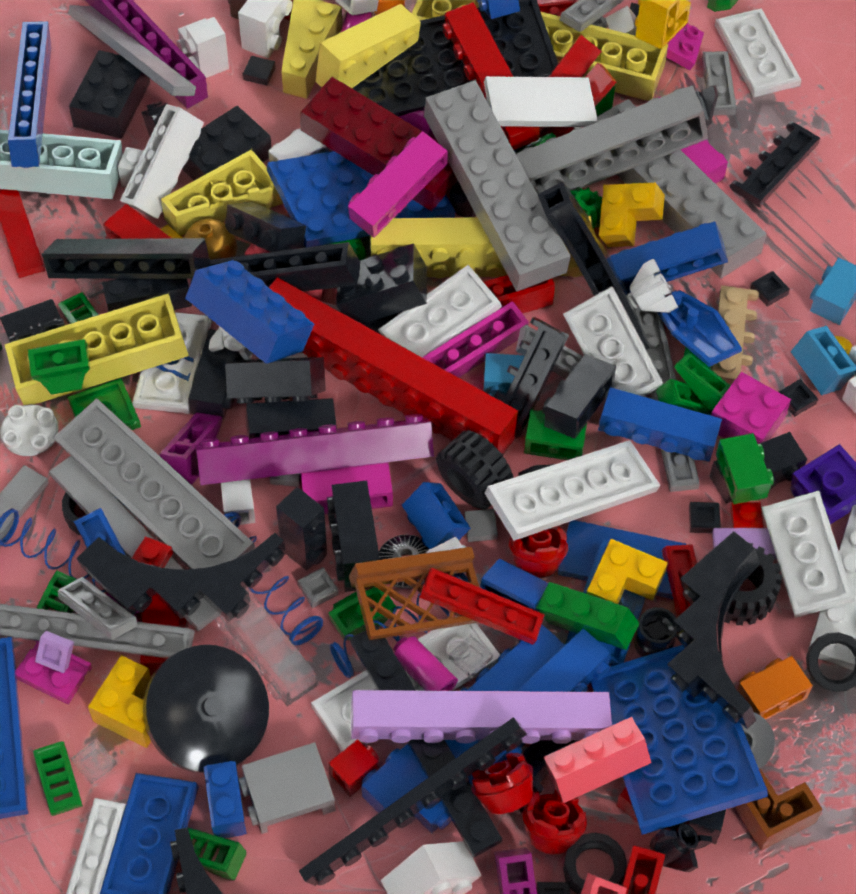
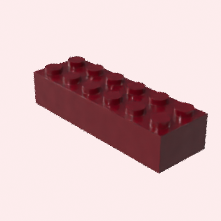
M331 77L300 112V130L372 175H379L386 168L388 161L393 156H398L404 150L406 143L412 137L416 138L422 132L334 77ZM449 162L412 199L431 212L457 182Z

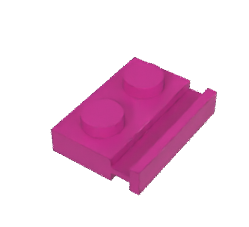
M36 641L34 648L29 650L15 671L17 680L69 705L84 682L87 672L91 671V663L71 654L69 667L64 673H61L35 662L39 641Z

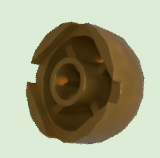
M207 218L199 220L190 226L184 238H205L210 260L236 256L238 249L236 237L229 233L225 223L218 219Z

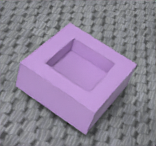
M45 631L40 637L35 662L64 673L69 667L74 642Z

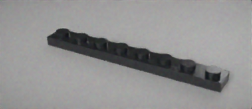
M378 624L375 625V630L380 629ZM367 630L350 638L352 647L377 690L416 691L386 638L369 640ZM411 739L407 742L428 778L455 759L445 740L438 743H427L424 739ZM468 781L459 789L452 790L451 788L441 796V802L474 858L502 843V837L482 803L472 793V786Z
M514 717L378 813L300 869L299 872L304 881L314 886L328 883L335 877L334 872L339 868L356 863L362 857L361 853L367 848L381 845L389 838L388 833L397 827L403 828L412 823L416 818V813L423 808L430 809L442 800L441 796L451 788L456 790L469 781L468 776L478 769L483 771L494 764L496 761L495 757L505 750L509 752L517 748L523 741L521 738L527 735L522 725Z

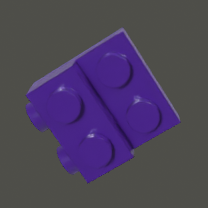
M839 444L792 474L791 492L794 497L819 491L831 525L850 513L852 506L856 504V462Z

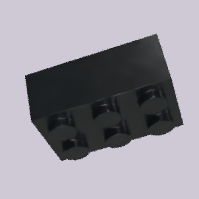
M99 50L69 105L73 127L122 139L150 84V78L121 55Z
M237 105L201 128V134L195 141L189 153V159L182 170L195 181L250 150L264 162L269 159L268 151L272 148L271 136Z
M413 243L361 260L358 284L337 287L336 306L338 310L355 321L365 324L427 304V266Z
M324 357L283 358L268 364L264 363L261 359H249L225 364L227 398H237V403H253L255 400H262V397H265V402H281L284 399H290V396H293V401H309L310 399L317 398L318 393L326 391Z
M367 480L331 485L332 496L327 497L328 520L332 533L333 554L336 560L337 581L344 582L345 592L356 591L355 587L351 586L349 575L356 563L380 560ZM374 586L364 587V588H365V589H371V588L374 587Z

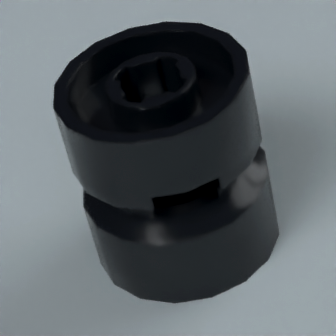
M653 607L641 614L640 624L634 639V647L641 657L674 647L678 631L674 623L676 617L672 612L662 607Z

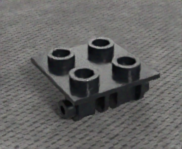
M53 299L0 317L10 343L65 326Z

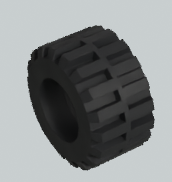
M469 430L462 431L436 457L438 469L447 485L466 503L481 510L488 509L491 506L490 501L485 495L488 486L514 478L506 459L499 450L487 439Z
M760 546L758 549L755 548L760 565L747 577L755 585L756 589L753 591L738 590L724 621L730 624V621L733 620L736 621V625L743 626L744 621H747L749 625L755 624L757 618L763 620L774 607L781 588L782 574H779V564H773L774 557L772 554H764L765 549Z

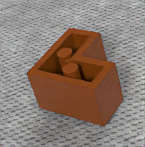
M760 768L759 771L767 788L768 797L735 806L734 808L762 851L815 824L823 809L806 782L777 795Z

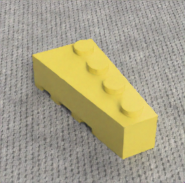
M293 0L281 71L284 93L305 99L308 98L316 80L320 42L340 33L342 28V6L321 0Z
M399 4L320 42L315 82L323 87L331 77H334L351 88L355 87L418 42L421 21L402 4Z
M252 150L161 199L164 219L179 235L186 234L192 224L202 219L211 218L225 222L227 204L253 201L266 208L281 205L283 202L266 170L267 167Z

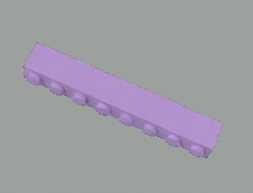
M353 690L351 698V739H359V741L364 743L376 742L378 739H391L396 743L409 742L411 739H424L427 743H438L443 740L471 743L475 740H482L514 717L527 733L526 736L521 738L523 740L522 743L531 744L540 740H552L554 743L564 744L572 740H582L612 726L609 692Z

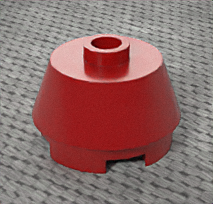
M558 526L556 530L550 528L515 541L510 537L509 548L515 566L538 578L553 575L568 552L567 536L564 530Z
M505 754L507 760L497 762L483 771L478 769L472 773L474 779L472 780L471 791L490 813H511L525 806L532 799L533 768L530 764L526 763L523 754Z
M554 789V794L539 795V792L533 794L532 799L523 810L524 825L528 839L533 847L546 854L558 855L566 853L567 849L578 841L586 830L587 818L586 812H583V809L578 805L579 799L577 797L563 803L556 789Z

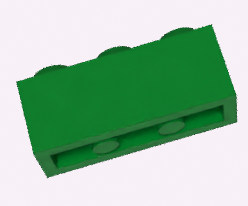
M552 582L548 583L536 607L540 613L545 614L544 619L548 624L575 633H579L584 628L596 640L627 650L640 624L628 607Z

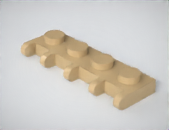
M721 285L718 312L742 347V352L712 365V371L732 385L741 373V365H752V356L742 353L743 343H753L755 340L753 333L745 332L746 320L754 321L757 318L756 311L747 309L748 300H758L759 292L751 289Z

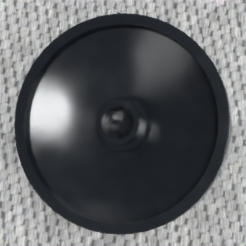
M198 645L175 653L156 669L145 691L143 717L150 740L162 756L182 769L204 773L203 767L206 765L235 761L236 765H238L252 754L261 742L267 728L269 700L262 678L247 659L225 647Z

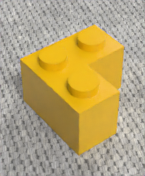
M638 0L639 13L635 20V26H637L635 37L659 49H662L688 23L691 2L687 0Z
M657 183L611 184L603 186L599 237L608 247L634 246L636 221L663 220L665 194Z
M610 539L586 594L618 604L626 589L653 601L665 575L668 562Z
M121 655L88 706L93 722L145 748L151 742L143 717V697L151 679L148 668Z

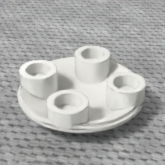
M32 404L24 406L14 405L9 409L8 415L1 425L0 434L5 447L14 454L35 456L45 452L54 444L55 439L53 437L58 434L59 427L53 411L49 408Z

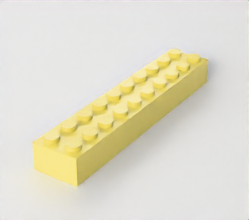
M417 0L412 14L421 21L443 16L448 11L472 2L475 3L477 8H479L477 0ZM541 12L558 63L579 35H582L602 51L583 77L597 63H600L617 81L616 93L647 101L653 99L665 67L668 44L659 49L636 38L634 35L595 25H589L583 31L578 32L560 21V16Z

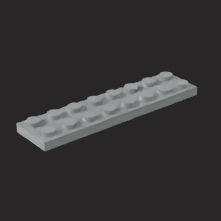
M97 398L53 437L70 456L100 482L162 543L171 546L174 554L190 569L212 567L228 562L255 548L254 543Z

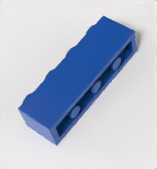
M716 221L704 223L698 227L683 232H676L671 236L656 241H649L644 245L624 249L619 253L610 255L617 275L630 293V285L640 268L651 259L655 260L660 269V272L654 275L656 276L661 273L666 282L728 262L723 238Z
M610 387L598 430L610 436H620L633 440L638 444H648L661 448L666 452H676L689 456L694 460L710 462L722 419Z

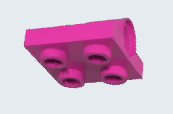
M687 23L667 43L666 58L691 70L696 63L704 32Z

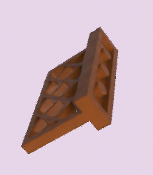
M472 547L356 563L349 575L351 586L355 587L369 640L479 623L451 610H448L451 613L447 619L439 620L429 613L434 603H430L425 611L410 601L416 591L421 593L423 588L421 583L427 577L431 567L451 576L466 572L468 582L479 587L472 563L475 558ZM405 582L414 589L409 597L405 598L392 589L395 583ZM375 586L384 592V595L376 603L366 596L364 587ZM387 595L403 604L397 615L381 606ZM406 607L421 616L418 623L409 624L400 618ZM376 612L392 621L388 628L375 630L373 617Z

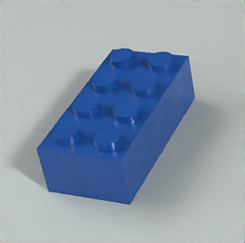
M234 260L196 270L185 299L266 364L303 352L314 326V323L306 318L303 312L292 307L285 301L284 297L273 292L264 285L261 279L254 277L244 269L241 263Z

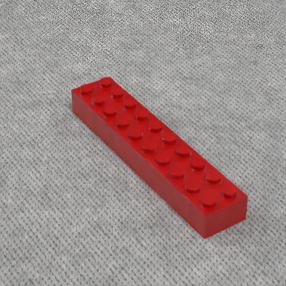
M278 277L269 286L273 292L284 297L287 303L303 312L305 317L314 323L304 350L301 353L307 357H324L325 369L331 372L337 379L353 384L360 392L376 397L383 405L399 410L404 416L422 414L423 418H427L431 422L433 433L441 434L450 439L451 442L462 431L469 430L487 439L502 455L505 454L513 443L518 410Z

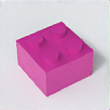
M741 372L713 409L711 416L722 419L718 435L726 439L754 433L757 444L771 439L785 419L791 399Z

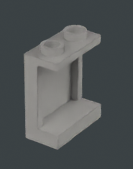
M315 742L242 765L244 777L238 778L244 797L250 795L253 806L247 807L253 826L259 824L262 834L268 832L267 827L269 825L318 809H322L323 815L336 811L335 799Z

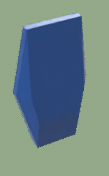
M681 290L671 293L679 308L669 313L657 312L670 333L708 367L742 352V347L719 312Z

